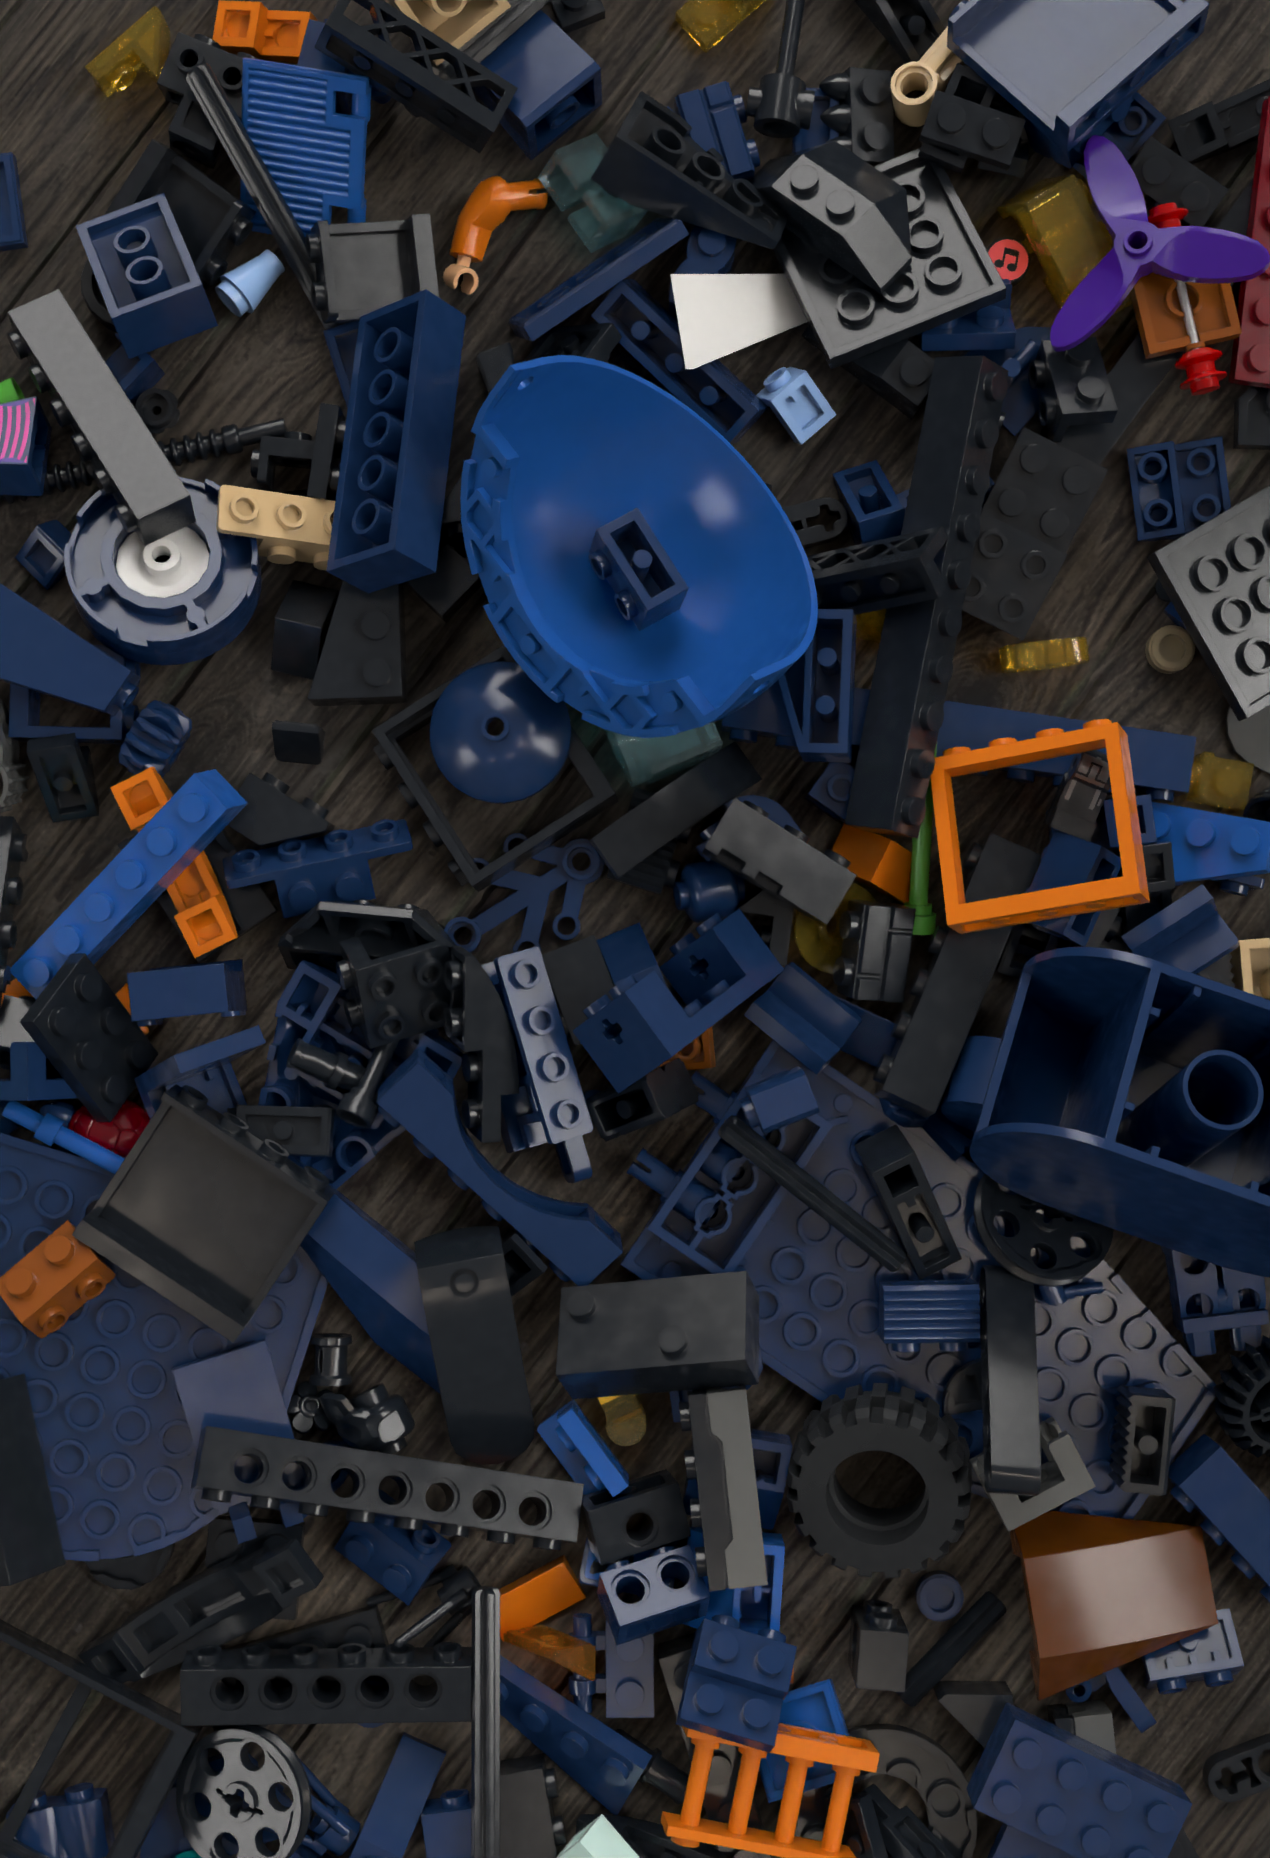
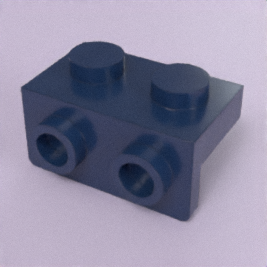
M378 1489L379 1496L384 1503L393 1505L396 1502L395 1499L383 1490ZM376 1516L375 1524L350 1521L334 1549L408 1606L417 1597L436 1565L451 1548V1543L426 1523H423L422 1531L394 1528V1518Z

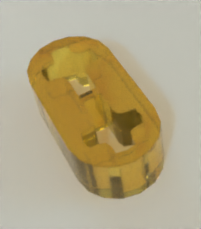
M1086 637L1020 643L999 648L1002 673L1060 668L1090 662Z

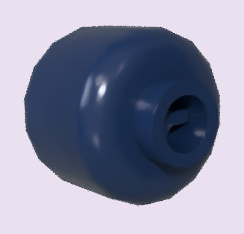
M704 860L688 863L681 870L680 882H674L673 897L678 910L685 909V912L692 921L703 923L717 912L723 919L738 909V905L745 901V886L742 877L713 860L709 862Z

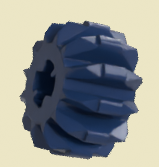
M157 700L148 703L147 707L142 709L136 721L133 722L130 731L126 734L125 741L120 747L119 763L128 768V771L134 775L150 767H155L163 779L185 747L184 745L192 729V720L185 716L183 711L171 704H165Z

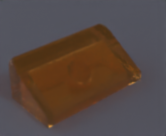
M545 1625L510 1630L507 1633H503L505 1642L528 1654L590 1681L595 1680V1646L591 1643Z

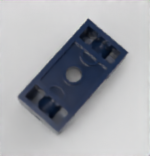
M737 909L724 920L717 912L695 928L700 935L698 939L691 932L669 948L674 957L659 968L685 1002L686 1007L682 1008L654 970L640 981H637L631 974L608 991L614 999L613 1001L605 994L582 1011L588 1019L572 1030V1032L618 1094L673 1057L784 970L740 909Z

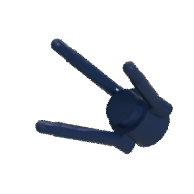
M301 1761L310 1787L326 1804L323 1805L311 1795L312 1810L316 1815L310 1825V1830L315 1835L310 1836L306 1834L301 1845L309 1847L320 1856L327 1849L340 1856L355 1840L360 1829V1822L348 1814L349 1809L340 1803ZM265 1827L264 1831L277 1835L273 1829Z

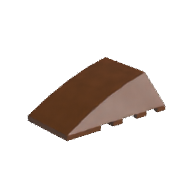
M1050 1510L1010 1531L1013 1554L1020 1557L1035 1646V1650H1030L1029 1653L1038 1701L1218 1624L1203 1533L1200 1526Z

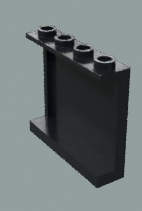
M175 1084L162 1095L161 1099L163 1101L91 1212L80 1221L72 1236L234 1343L336 1190L328 1185L329 1179L320 1171L309 1166H305L303 1169L288 1159L289 1153L278 1143L269 1139L261 1141L247 1131L249 1129L248 1125L239 1117L228 1112L222 1115L207 1105L208 1099L200 1091L187 1085L180 1087Z

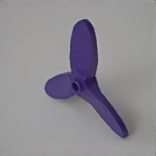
M1099 135L1091 136L1084 150V165L1088 187L1097 212L1114 240V247L1078 284L1057 314L1050 332L1052 349L1056 352L1066 351L1085 341L1113 315L1138 280L1152 272L1183 282L1209 284L1251 280L1263 274L1270 266V255L1267 249L1257 240L1223 229L1201 226H1177L1158 229L1154 224L1148 222L1143 193L1134 171L1122 152L1107 138Z

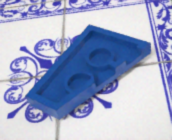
M1152 802L1157 842L1170 841L1172 845L1175 886L1183 885L1186 882L1208 879L1215 881L1270 873V822Z

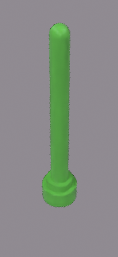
M936 744V749H935L934 757H936V753H937V744ZM931 779L929 780L925 800V817L920 826L919 836L912 839L909 902L904 903L905 906L916 909L912 935H931L936 930V913L932 912V904L928 903L933 821Z

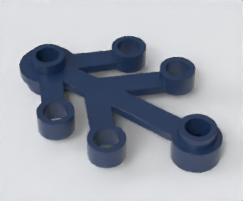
M521 833L509 835L503 844L504 853L509 851V844L514 839L525 841L528 838ZM588 839L572 840L563 848L550 845L531 859L556 865L555 868L542 876L514 870L510 871L491 885L517 890L515 893L473 919L467 917L452 919L448 922L444 931L459 946L460 944L455 940L456 931L461 927L470 929L472 933L471 941L466 945L460 946L469 953H472L479 947L483 934L528 907L521 938L514 944L513 953L518 952L520 945L524 942L533 943L535 947L540 948L542 953L539 939L550 892L567 882L562 913L555 917L553 931L562 940H572L578 936L581 930L578 916L585 886L596 881L601 876L605 862ZM581 853L588 855L591 860L589 868L584 871H578L573 867L574 857ZM473 858L476 864L481 863L484 866L489 864L485 859ZM569 917L575 921L576 928L572 934L563 935L559 932L558 923L562 918Z

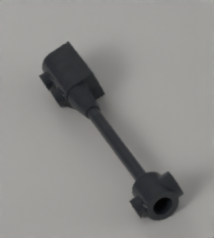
M786 0L776 73L764 75L760 79L759 88H749L745 116L755 117L754 129L765 136L792 138L799 134L800 129L809 130L815 91L806 90L805 82L794 76L805 0Z

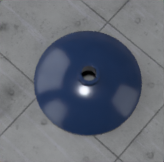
M490 662L463 672L442 692L431 717L430 744L440 771L462 793L487 803H514L525 800L542 791L561 771L571 746V719L565 702L556 703L528 677L518 663ZM494 720L504 722V730L498 736H492L488 733V726Z

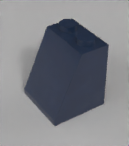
M542 10L538 11L480 63L518 88L499 123L531 161L602 105L600 66ZM486 86L472 87L486 107L493 112L501 96Z

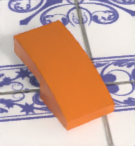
M219 0L212 40L220 45L221 50L237 55L238 52H245L257 59L297 64L309 19L318 20L311 12L268 10L261 2Z

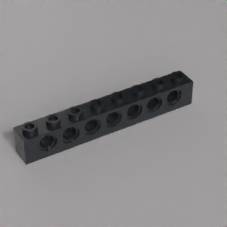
M206 1426L201 1429L191 1488L203 1490L201 1499L231 1503L232 1495L251 1497L250 1506L256 1508L279 1510L280 1502L299 1504L298 1513L304 1515L327 1517L328 1509L347 1511L346 1520L352 1522L375 1524L376 1516L394 1518L393 1527L399 1529L422 1531L423 1523L441 1525L440 1534L468 1538L469 1530L487 1532L486 1541L514 1545L517 1536L533 1539L532 1548L561 1551V1543L577 1542L584 1484ZM240 1456H249L257 1463L258 1475L250 1484L239 1481L235 1476L234 1465ZM289 1463L300 1465L306 1474L305 1484L298 1491L289 1489L283 1482V1471ZM337 1470L347 1472L353 1481L352 1491L346 1498L337 1496L331 1488V1478ZM385 1477L395 1480L399 1486V1498L393 1505L384 1503L378 1493L379 1484ZM433 1484L441 1487L446 1495L445 1505L439 1512L430 1509L426 1503V1492ZM479 1491L487 1494L492 1503L491 1512L485 1519L478 1517L472 1507L473 1498ZM524 1499L531 1500L537 1508L536 1520L530 1526L525 1524L519 1516V1506Z

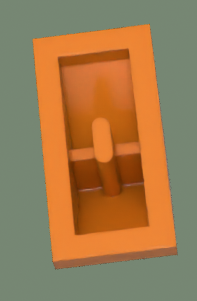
M844 823L831 850L851 862L848 870L857 875L855 880L903 904L909 902L912 852L889 838Z

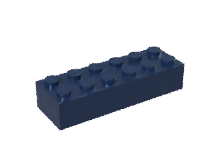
M427 289L360 316L326 572L366 593L435 573L437 568L466 315Z

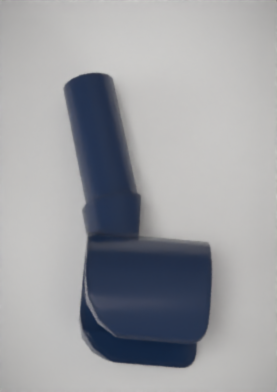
M1101 1281L1066 1287L1034 1284L1039 1301L1052 1306L1061 1305L1068 1299L1077 1296L1100 1294L1104 1291Z

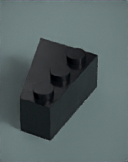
M734 797L702 854L822 926L827 925L857 876L848 870L851 862L829 849H826L824 854L808 844L810 838L804 833L787 824L782 828L768 819L769 813L747 800L741 802Z

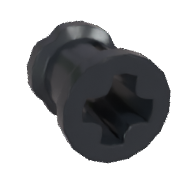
M319 1333L311 1335V1344L315 1345L314 1374L310 1375L309 1383L316 1386H343L351 1384L352 1375L347 1373L348 1345L352 1344L351 1334Z

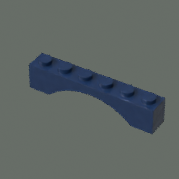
M418 1048L378 1087L377 1103L380 1105L378 1110L384 1119L392 1126L398 1128L402 1125L414 1136L413 1142L415 1146L429 1159L437 1157L448 1167V1175L463 1190L471 1188L482 1198L481 1203L494 1219L497 1221L505 1219L516 1229V1234L533 1252L538 1249L550 1260L548 1262L550 1268L564 1282L572 1280L578 1286L589 1285L623 1253L620 1233L589 1204L565 1202L538 1195L514 1183L491 1165L476 1148L463 1125L456 1104L453 1079L421 1049Z

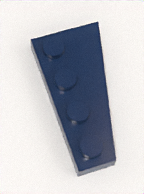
M500 1655V1714L613 1815H618L652 1755Z

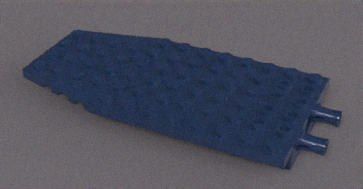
M773 1039L736 1093L732 1091L731 1094H728L701 1075L699 1071L695 1070L691 1076L692 1082L702 1089L704 1093L700 1094L698 1092L699 1101L694 1104L714 1117L712 1122L715 1124L683 1171L679 1169L675 1172L648 1153L644 1148L636 1156V1160L651 1169V1171L648 1172L633 1161L626 1173L661 1195L659 1200L662 1202L622 1259L620 1265L642 1280L747 1271L759 1295V1342L762 1362L820 1402L832 1394H836L840 1399H843L848 1387L860 1384L864 1392L872 1391L873 1383H888V1391L900 1393L901 1387L904 1386L916 1390L915 1399L921 1402L926 1397L931 1398L940 1405L939 1416L942 1418L944 1416L942 1413V1397L945 1386L950 1377L961 1366L981 1358L980 1342H968V1350L942 1351L939 1350V1343H920V1351L916 1352L892 1351L891 1343H883L880 1339L879 1281L920 1280L908 1256L897 1271L890 1272L723 1140L718 1134L721 1125L731 1115L738 1117L748 1125L739 1099L747 1096L744 1087L799 1066L806 1074L820 1113L764 1134L759 1126L753 1128V1130L904 1250L854 1146L897 1123L884 1113L880 1100L833 1067L827 1065L816 1075ZM897 1124L917 1155L962 1258L921 1280L972 1279L979 1284L983 1265L1001 1266L983 1244L974 1219V1196L984 1172L962 1155L956 1161L952 1160L922 1128H904ZM998 1183L1001 1190L1005 1193L1011 1195L1017 1194L1016 1192ZM1041 1209L1036 1211L1043 1215L1044 1223L1048 1224L1051 1219L1044 1216V1211ZM1001 1216L994 1217V1226L997 1232L1007 1238L1014 1237V1228L1011 1222ZM1071 1237L1070 1245L1072 1250L1080 1257H1090V1248L1085 1240L1080 1237ZM1039 1248L1031 1249V1259L1034 1264L1041 1269H1050L1051 1260L1048 1254ZM1103 1259L1098 1266L1080 1280L1063 1285V1287L1101 1281L1104 1288L1103 1293L1077 1296L1068 1299L1061 1305L1052 1306L1041 1303L1034 1289L1039 1422L1041 1423L1053 1417L1061 1431L1066 1430L1096 1486L1052 1510L1133 1519L1150 1494L1124 1492L1108 1475L1113 1471L1109 1466L1114 1461L1110 1455L1115 1452L1111 1447L1116 1442L1112 1436L1117 1433L1113 1428L1117 1424L1114 1417L1119 1414L1115 1410V1407L1119 1405L1116 1398L1120 1395L1116 1389L1121 1385L1162 1389L1176 1398L1170 1453L1171 1463L1215 1398L1213 1387L1216 1384ZM982 1410L951 1415L959 1426L958 1437L966 1438L970 1450L969 1459L982 1453ZM1041 1447V1465H1042V1464L1048 1462V1459H1047V1457H1046V1455H1045V1453H1044V1451H1043V1449H1042V1447ZM972 1468L971 1493L988 1499Z

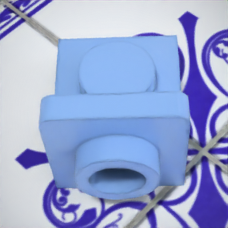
M782 367L765 379L763 382L765 388L756 395L765 405L771 408L793 441L801 445L836 416V413L806 370Z

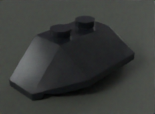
M835 140L770 159L749 180L788 218L785 225L786 229L878 293L882 294L912 263L906 188Z
M355 900L353 902L320 901L280 937L278 948L288 969H297L299 963L302 960H306L325 967L334 973H337L336 962L342 961L339 941L358 936L371 960L434 941H443L449 949L451 958V946H457L427 909H421L411 904H400L397 907L375 905L366 900Z

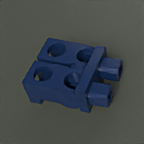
M1161 1246L1162 1252L1166 1256L1170 1299L1173 1309V1326L1182 1332L1187 1352L1194 1357L1215 1354L1214 1330L1229 1329L1231 1348L1235 1351H1246V1343L1255 1348L1260 1346L1261 1325L1269 1324L1268 1310L1265 1309V1278L1224 1268Z

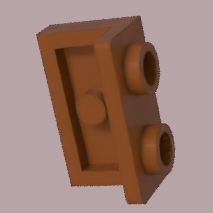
M68 1220L0 1277V1296L20 1323L41 1339L64 1326L70 1315L88 1300L100 1295L104 1291L106 1284L116 1276L111 1267L101 1260L92 1248L72 1236L76 1227Z

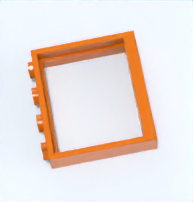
M1097 719L1084 723L1083 729L1064 732L1063 729L1059 728L1045 729L1037 732L1035 738L1017 741L1015 738H999L988 743L989 747L971 750L969 747H953L942 752L943 756L934 757L935 766L930 779L947 926L959 934L1150 903L1128 735L1118 722L1112 723L1109 719ZM1106 748L1123 876L966 903L951 777Z

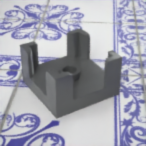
M1053 1417L1040 1423V1445L1048 1462L1041 1465V1485L1037 1496L987 1493L984 1483L983 1452L969 1459L994 1511L1008 1531L1096 1487L1070 1435L1066 1430L1061 1431Z

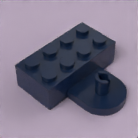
M1007 1702L966 1788L974 1809L1003 1822L987 1858H1168L1192 1806V1802L1179 1784Z

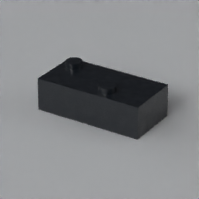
M747 1271L561 1288L556 1376L572 1399L759 1384V1295Z

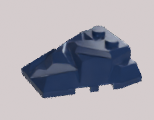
M302 960L277 1003L275 1017H278L274 1041L269 1045L267 1060H270L265 1086L261 1088L258 1105L326 1107L335 1110L332 1157H295L305 1165L324 1174L329 1179V1184L337 1189L375 1157L383 1147L406 1129L402 1125L398 1128L392 1126L379 1111L369 1129L359 1128L346 1123L336 1115V1110L343 1094L350 1093L349 1091L336 1087L334 1090L324 1087V1081L294 1068L286 1067L288 1055L298 1038L335 1055L339 1051L347 1054L349 1061L365 1068L375 1049H370L359 1027L353 1029L350 1027L343 1005L344 1001L350 1000L349 990L342 988L338 975L325 967ZM433 1029L399 1040L385 1075L387 1079L419 1048L454 1079L462 1066L464 1054L451 1042L439 1036L438 1029Z

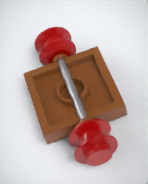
M1174 202L1165 203L1148 211V222L1154 224L1158 229L1182 226L1181 220L1189 212L1186 208H1177V204ZM1153 272L1141 277L1130 291L1145 358L1149 359L1185 350L1186 353L1175 364L1176 369L1186 370L1188 377L1180 384V389H1190L1192 395H1202L1220 388L1219 381L1227 376V372L1216 370L1214 362L1222 356V351L1205 346L1237 339L1242 334L1230 283L1183 282Z

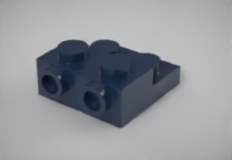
M715 1615L711 1620L704 1618L695 1632L676 1725L770 1753L775 1746L783 1699L789 1692L797 1646L785 1643L786 1636L776 1630L761 1629L758 1631V1634L739 1629L740 1622L727 1615Z

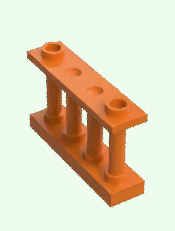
M779 1723L775 1746L770 1753L784 1755L785 1760L789 1762L776 1830L771 1832L747 1827L761 1758H766L767 1752L682 1726L686 1736L692 1738L691 1742L695 1744L681 1814L662 1811L661 1823L666 1836H670L672 1842L689 1848H697L700 1842L782 1858H856L850 1847L841 1845L854 1778L855 1776H860L861 1770L873 1773L877 1771L880 1753L870 1740ZM720 1743L739 1747L738 1751L742 1753L728 1823L700 1818L714 1749H719ZM814 1761L831 1764L832 1769L836 1771L822 1841L794 1836L808 1767H813Z

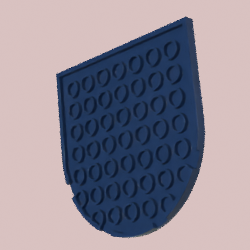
M0 1132V1277L67 1220L77 1227L80 1221L91 1212L114 1177V1174L80 1156ZM299 1246L234 1343L98 1252H96L97 1255L111 1267L116 1276L106 1284L104 1291L100 1295L84 1303L69 1316L64 1326L55 1332L49 1333L45 1338H39L23 1326L0 1296V1379L25 1373L65 1560L99 1561V1559H115L132 1555L140 1556L165 1548L190 1536L219 1516L218 1508L212 1509L209 1500L201 1499L203 1490L191 1488L197 1454L171 1368L265 1339L287 1411L328 1285L326 1278L301 1246Z

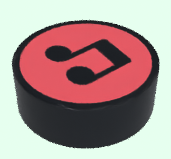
M1012 237L999 238L991 243L987 248V252L1001 279H1009L1012 287L1020 283L1027 274L1031 262L1027 247L1020 240Z

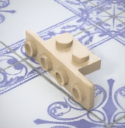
M222 485L218 491L217 531L224 534L256 538L259 556L267 557L268 561L272 563L291 564L295 561L313 563L317 569L326 571L335 501Z

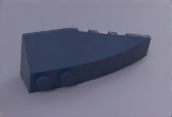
M288 1156V1159L303 1169L307 1166L295 1156ZM335 1189V1194L300 1246L371 1339L440 1393L420 1289L415 1252Z

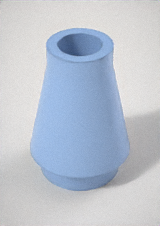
M266 249L259 256L220 276L221 283L215 287V291L223 304L233 314L241 317L245 312L253 313L276 279L285 271V268L277 256Z

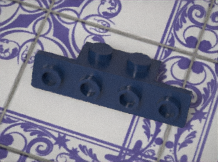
M387 819L378 821L372 826L349 831L345 829L334 830L326 836L308 840H288L279 846L266 849L242 850L233 856L223 858L222 862L228 889L275 880L283 917L289 918L308 913L320 901L353 902L355 900L376 899L368 859L409 851L413 849V844L405 819L396 821Z

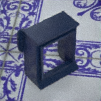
M242 959L151 968L150 971L127 973L132 1021H140L137 1022L138 1026L161 1025L163 1020H165L164 1018L221 1013V1017L246 1015L247 1000Z

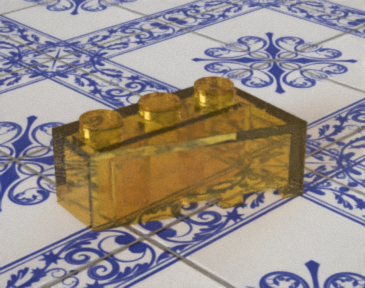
M1074 174L1042 179L996 208L1003 220L1012 215L1026 239L1022 243L1027 247L1030 255L1035 252L1047 275L1043 279V283L1060 310L1073 290L1109 253L1113 246V239L1103 222L1097 221L1090 207L1092 197L1088 187L1081 179H1076ZM1130 293L1113 315L1133 304Z

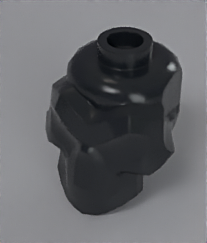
M384 1383L359 1393L349 1401L344 1395L324 1393L318 1398L325 1415L334 1424L338 1435L342 1437L343 1442L349 1448L373 1452L379 1450L380 1453L394 1454L408 1445L404 1437L414 1429V1419L402 1396L398 1394L389 1395Z

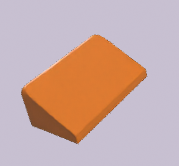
M565 1555L499 1589L500 1638L504 1642L586 1598Z

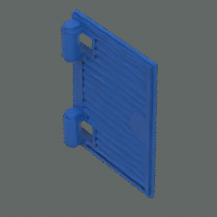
M244 57L242 68V124L304 236L306 237V234H311V228L318 220H328V224H331L332 206L348 208L347 223L366 222L367 200L364 198L367 125L370 121L372 91L369 77ZM336 91L352 93V111L350 115L335 113ZM241 179L240 200L256 211L251 220L253 223L252 231L272 234Z

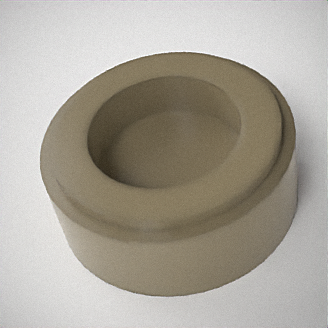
M1175 625L1164 626L1149 637L1145 648L1146 658L1155 670L1165 674L1176 673L1187 667L1192 661L1195 654V643L1189 632L1184 628Z

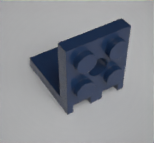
M259 1025L173 1055L134 1078L149 1119L151 1120L163 1101L161 1099L162 1095L175 1084L180 1087L187 1085L200 1091L207 1097V1105L222 1115L227 1112L228 1108H237V1105H247L231 1062L266 1043Z

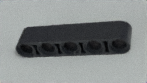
M983 1265L979 1281L985 1490L987 1493L1037 1496L1041 1485V1447L1034 1284L1016 1277L1002 1266Z

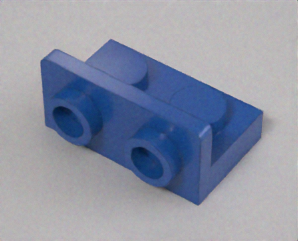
M574 1399L538 1425V1433L573 1481L584 1484V1495L607 1488L610 1494L615 1497L629 1486V1474Z

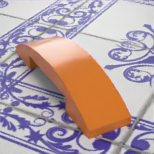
M150 767L110 787L130 829H137L138 832L173 796L155 767ZM203 850L167 888L178 914L174 915V918L194 958L238 938L227 901Z

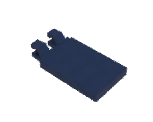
M265 1339L171 1368L196 1454L201 1429L206 1426L295 1439ZM240 1456L236 1460L234 1473L237 1479L247 1484L252 1483L256 1479L258 1466L254 1459L249 1456ZM289 1463L282 1475L283 1482L289 1489L295 1491V1489L303 1487L302 1479H305L306 1476L304 1469L300 1465ZM232 1495L231 1503L210 1501L212 1509L218 1508L219 1515L229 1512L238 1544L257 1538L248 1508L251 1497ZM280 1502L279 1511L285 1528L304 1522L302 1514L298 1513L299 1504Z

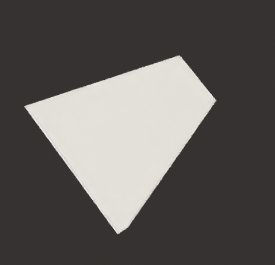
M670 274L685 369L697 368L808 322L785 274Z

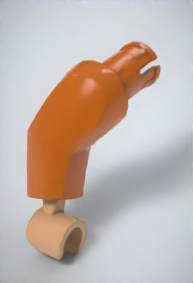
M497 175L481 181L476 186L458 215L450 249V255L457 258V262L449 265L443 273L444 282L448 287L456 289L458 278L463 274L461 292L467 295L475 292L479 280L476 272L470 268V263L483 260L492 231L504 222L510 211L538 210L546 207L547 193L537 194V190L546 188L541 178L507 183L506 180Z

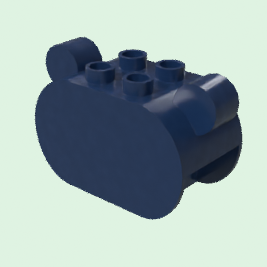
M1066 947L1045 951L1029 959L1022 968L1002 1039L988 1036H969L966 1038L940 1105V1111L947 1119L974 1132L969 1150L973 1162L996 1182L1033 1201L1224 1268L1270 1278V1000L1141 955L1114 949Z

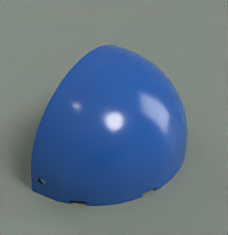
M574 355L541 357L512 364L508 367L479 409L471 432L476 434L471 459L465 460L463 464L460 504L463 537L471 574H479L489 604L483 607L498 636L514 660L528 677L556 703L564 701L583 713L582 720L621 735L640 738L672 736L680 732L703 727L731 715L764 693L808 649L817 627L818 601L813 573L801 541L788 516L761 477L745 458L702 417L668 392L632 372L596 359ZM636 508L639 509L689 587L679 610L641 631L638 630L632 619L626 620L622 616L614 600L616 593L607 579L601 580L595 574L589 561V551L596 529Z

